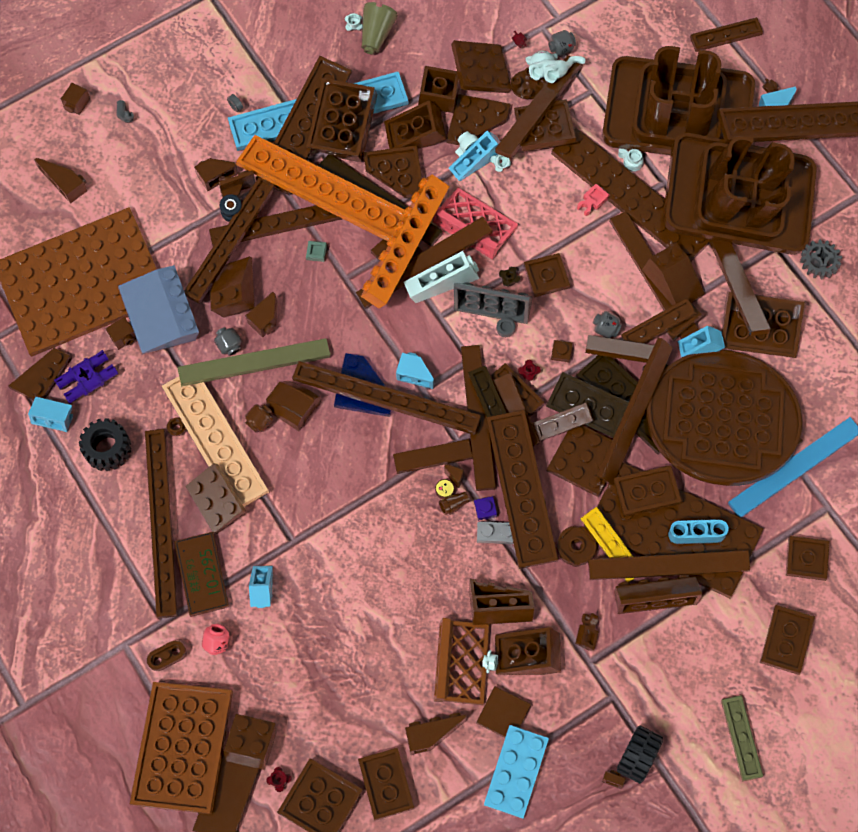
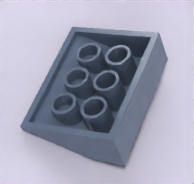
M174 265L154 270L118 286L142 354L196 341L199 331Z

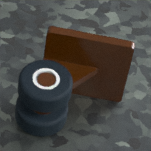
M253 170L242 171L235 177H225L218 183L221 196L223 197L219 204L221 215L226 221L230 222L232 217L241 210L242 203L238 198L241 190L250 188L255 184Z

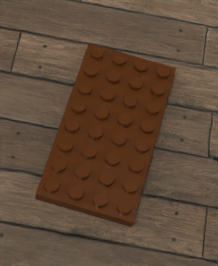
M622 463L616 478L642 471ZM614 483L613 485L608 484L597 506L627 549L640 556L748 550L750 559L763 531V528L680 489L678 490L682 500L681 504L624 517ZM723 520L728 525L726 537L718 543L676 544L671 542L668 537L670 527L676 521ZM698 528L693 530L697 535L703 534L702 530ZM680 529L673 530L676 535H683ZM713 529L716 534H723L721 529ZM743 572L694 574L689 576L696 577L698 584L731 599Z

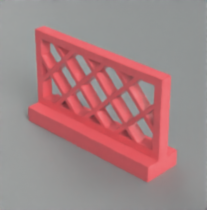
M457 188L440 208L438 207L432 223L450 234H454L471 224L473 216H482L484 218L485 215L494 216L495 220L487 221L489 226L497 225L498 231H493L491 235L471 246L492 260L497 255L500 247L518 227L517 223L460 188ZM460 195L465 199V202L456 203L455 198ZM470 206H478L480 211L471 212ZM457 207H467L468 212L458 213ZM447 208H454L455 214H449L445 210ZM469 217L470 223H463L460 221V218ZM507 224L511 228L509 230H501L500 225ZM490 236H499L500 241L496 243L490 239Z

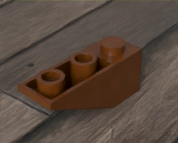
M454 713L450 714L449 718L442 720L441 717L429 719L428 723L423 724L420 721L409 723V727H405L410 754H419L434 749L466 722V714Z

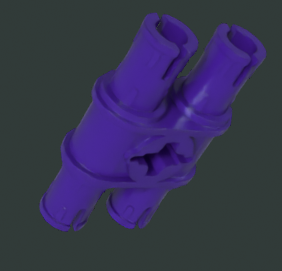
M103 350L89 359L84 358L72 368L69 367L68 372L54 379L60 390L74 381L78 382L76 387L63 394L69 404L83 395L88 396L100 386L103 387L104 382L118 375L112 364L98 373L94 372L96 367L109 360ZM83 374L87 375L89 380L84 378Z

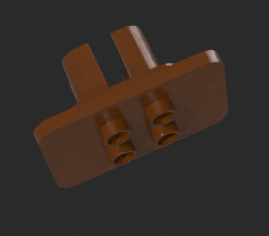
M675 46L660 48L656 52L654 59L632 56L619 57L612 65L602 138L608 146L613 148L637 149L642 152L671 155L672 144L683 133L724 139L717 116L718 109L753 107L755 80L746 71L721 68L719 56L714 52L706 50L698 51L695 65L678 63L680 47Z
M683 133L676 138L671 148L663 212L664 225L671 232L731 242L736 245L790 255L799 254L810 241L817 172L816 164L810 157L793 153L788 146L781 143L771 142L765 148L752 145L754 138L745 136L735 137L729 144H726L724 139Z

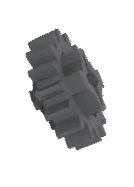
M819 239L817 244L811 241L810 246H805L806 248L801 253L800 263H804L802 269H808L807 275L813 273V278L819 275L820 279L823 280L825 275L830 278L832 273H837L841 266L842 256H838L839 249L834 250L835 244L829 246L828 240L824 244Z

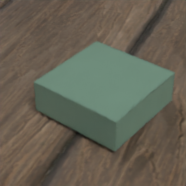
M308 241L306 260L325 262L327 243Z

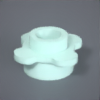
M355 13L346 16V30H361L363 27L361 24L362 16Z
M499 154L491 156L490 160L494 163L497 172H501L503 168L511 165V161L507 157Z
M491 650L483 658V667L487 669V673H490V670L495 671L498 664V655L491 654Z

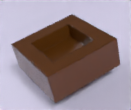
M554 340L551 360L570 363L573 343Z
M610 770V772L605 771L602 782L622 789L626 778L621 777L622 774L617 771Z

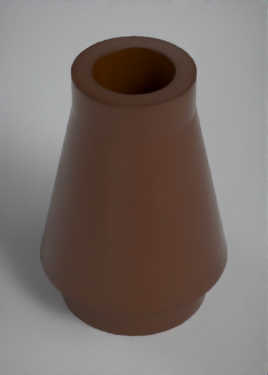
M466 492L445 496L439 501V506L444 515H451L469 503V497Z

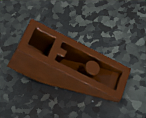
M40 158L34 159L38 169L70 204L87 192L85 186L87 182L81 174L77 175L71 169Z

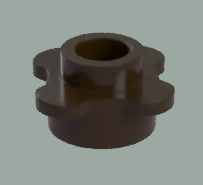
M509 267V269L499 272V277L502 278L503 285L506 287L520 281V276L516 274L515 267Z

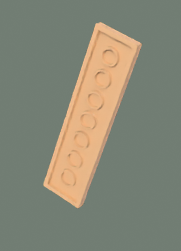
M177 377L162 385L163 390L209 467L213 463L219 465L242 505L245 507L269 493L205 383L181 387L180 378Z

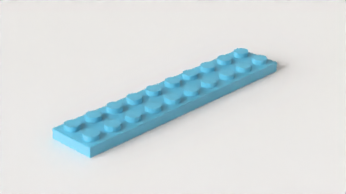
M399 71L353 83L375 87L378 95L373 114L409 104ZM296 99L228 117L237 151L245 149L254 135L269 142L275 141Z

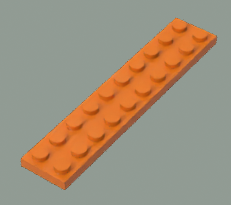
M257 135L253 136L236 161L237 166L248 171L253 170L255 175L386 241L392 235L394 236L396 232L394 229L397 223L404 218L402 215L404 209Z

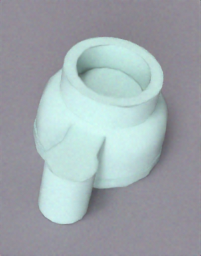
M468 131L463 133L458 138L460 147L455 153L460 157L478 138Z
M619 149L618 156L624 159L623 164L626 169L638 171L642 168L644 158L639 150L632 149L627 151L626 149Z

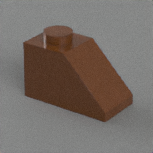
M212 158L201 161L194 167L197 177L207 191L219 186L218 183L223 178L234 177L239 174L234 162Z
M271 292L245 315L247 323L262 338L266 334L272 333L276 326L277 298L274 292Z

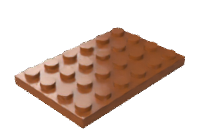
M153 682L130 805L212 815L233 696L232 690Z

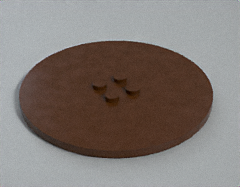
M729 350L690 354L674 361L663 370L646 408L649 433L660 453L681 472L697 480L715 485H746L761 481L775 474L794 454L802 432L801 408L788 382L776 370L759 359Z

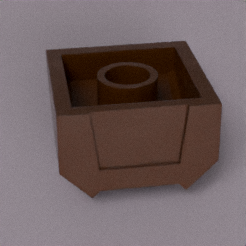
M291 381L279 382L266 398V406L273 411L271 414L297 431L301 430L305 421L321 403L320 396Z

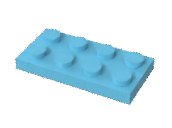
M509 725L484 806L524 819L549 738Z

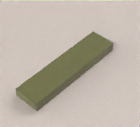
M742 695L722 699L721 704L742 782L762 778L763 773Z

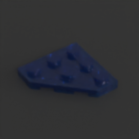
M345 353L341 374L385 386L364 356ZM336 394L334 408L386 417L391 415V410Z

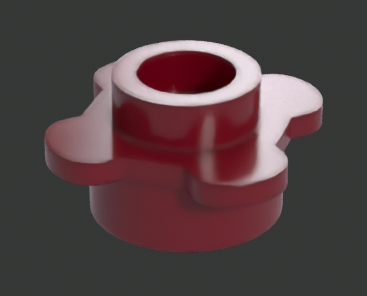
M513 31L515 35L511 39L519 48L527 47L526 37L521 32L518 34L516 31Z
M530 359L526 360L525 364L518 368V373L527 381H532L541 372V368L534 365Z
M276 767L274 772L267 777L266 782L268 785L274 786L277 792H282L284 786L291 782V776L285 774L281 767Z

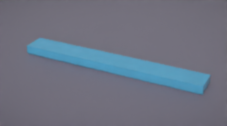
M849 417L790 458L775 474L756 482L730 500L728 505L738 517H744L858 436L857 424Z

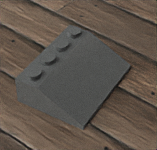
M467 282L454 283V311L497 319L510 318L514 322L528 323L532 296L526 293H511L505 289L495 290L489 286H474Z

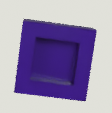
M493 496L474 500L478 521L497 517Z

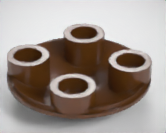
M528 67L511 78V89L516 96L522 99H534L546 81L544 77L539 80L531 78Z

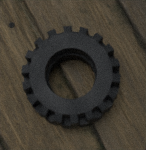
M105 418L104 421L97 419V423L92 421L89 423V428L85 427L83 429L85 433L80 435L82 440L79 441L80 451L93 468L96 467L100 471L104 468L105 471H110L112 467L115 470L118 469L117 465L120 464L122 466L125 464L123 460H128V453H131V441L121 424H118L115 420L110 421L108 418ZM102 439H115V443L110 450L106 452L96 451V446Z
M641 725L638 726L617 766V772L639 784L642 783L663 743V737Z

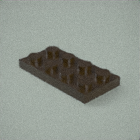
M562 372L546 407L560 413L583 403H588L594 421L585 425L614 438L629 402Z

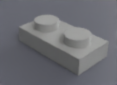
M478 522L477 543L513 544L509 523Z

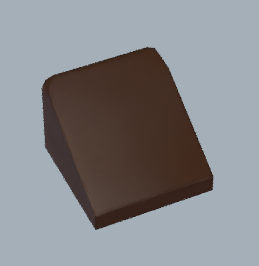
M445 464L444 473L460 488L464 470Z

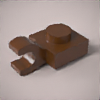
M584 613L582 615L583 624L579 625L575 644L588 651L595 650L599 631L595 630L598 622L597 615L591 613L589 616Z

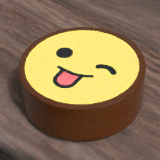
M442 479L437 482L435 492L442 499V497L454 495L455 487L452 481Z

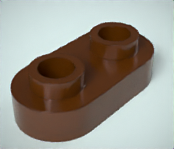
M171 641L150 652L147 656V664L153 671H162L181 661L186 655V648L180 641ZM175 649L180 650L178 655H173ZM160 658L161 663L156 665L155 660Z

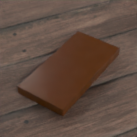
M223 751L212 815L198 813L192 831L237 832L260 769L225 761Z

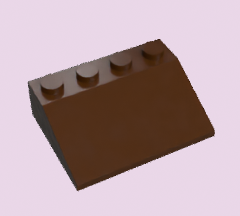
M322 78L306 147L341 159L362 163L363 152L365 151L378 95L375 87Z
M727 291L722 326L724 349L791 358L797 357L805 301L755 294L770 327L769 334L750 336L731 291Z

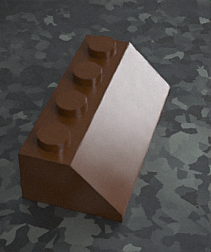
M682 575L678 579L671 580L669 577H664L654 582L641 580L638 584L622 582L614 590L618 614L697 605L702 596V591L696 577H690L689 575Z

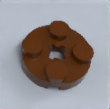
M568 527L559 535L556 547L558 555L565 563L573 567L585 565L588 563V559H592L595 555L596 540L585 527ZM575 542L577 544L578 542H580L581 549L574 550L572 543Z

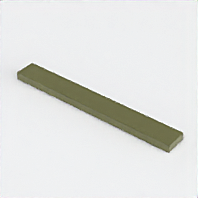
M325 338L179 366L177 368L182 387L298 364V361L305 363L330 358V351L327 339Z

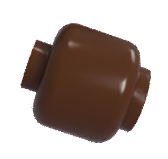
M255 404L245 415L247 420L245 423L254 432H264L273 422V417L270 415L273 411L265 404L262 407L259 404Z

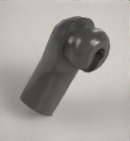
M117 101V117L125 123L132 122L134 114L125 111V101Z

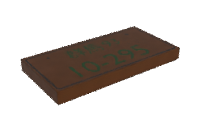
M213 532L174 541L190 617L229 608Z

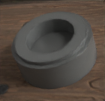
M231 94L227 97V101L234 111L239 112L243 109V105L237 96Z
M510 318L500 319L496 326L497 333L505 338L512 336L515 332L514 321Z

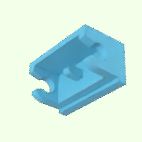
M35 397L28 413L31 424L68 432L73 418V414H70L72 405Z

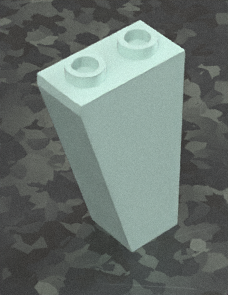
M461 251L404 281V285L410 298L415 303L454 289V283H470L478 280L477 272L480 270L476 262H473L471 256H466Z

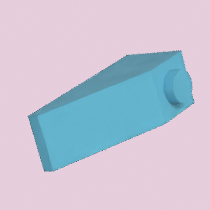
M486 131L449 167L450 171L458 181H462L491 162V156L497 155L495 148L501 141L495 134Z

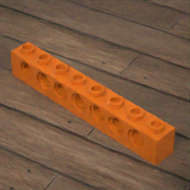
M433 174L427 178L424 177L420 181L418 192L416 191L410 199L411 205L402 214L404 216L403 220L397 223L394 229L396 230L394 236L392 235L386 243L388 245L387 249L383 250L378 258L380 260L379 264L373 267L370 272L372 275L370 280H367L362 287L364 291L361 297L378 309L387 304L450 187Z

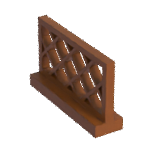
M442 618L439 625L434 702L446 701L484 705L486 669L483 667L484 655H487L488 624L473 625L470 622L452 621L449 618ZM453 626L461 627L466 634L457 639L453 634ZM474 629H484L483 638L480 641H477L471 634ZM467 635L475 643L469 650L460 642ZM456 644L464 652L458 659L451 653V649ZM476 646L482 652V658L478 661L469 653ZM465 655L473 662V665L467 670L459 663V660ZM455 664L463 672L456 679L450 674V668ZM475 666L481 672V677L477 681H474L468 673ZM464 675L472 683L466 690L457 682ZM453 684L461 691L458 697H448L449 687ZM475 686L480 692L479 700L471 699L466 692Z

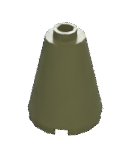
M368 2L363 8L362 48L365 53L371 55L379 52L398 16L393 8L383 4L382 7H378L375 2Z

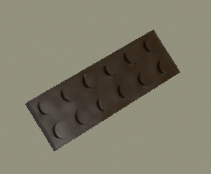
M597 355L576 374L577 379L630 402L638 383L611 357ZM645 410L635 434L659 455L660 451L657 449L649 433Z

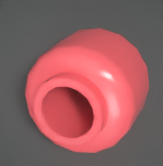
M212 624L204 630L202 647L211 655L225 652L228 647L229 632L223 625Z

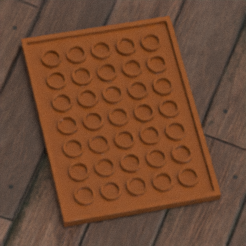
M128 207L0 259V282L28 353L33 357L115 323L123 317H129L118 286L157 269L132 211Z

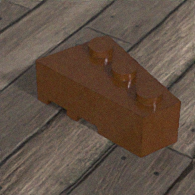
M470 578L469 598L473 625L533 622L534 602L532 591L508 586L507 588L494 586L495 583L488 582V584H484Z

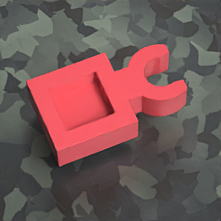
M595 184L584 194V200L578 203L577 210L586 207L584 215L587 216L590 214L591 208L594 207L597 210L608 199L609 194Z

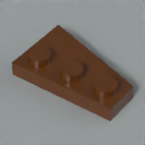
M53 348L8 385V387L33 401L35 397L46 399L55 385L54 379L61 376L72 358L70 355Z

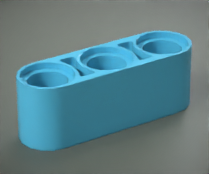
M723 520L676 521L671 525L668 537L671 542L676 544L718 543L726 537L728 525ZM698 528L702 530L703 534L697 535L693 530ZM719 528L723 534H716L713 529ZM680 529L683 535L678 536L673 530Z

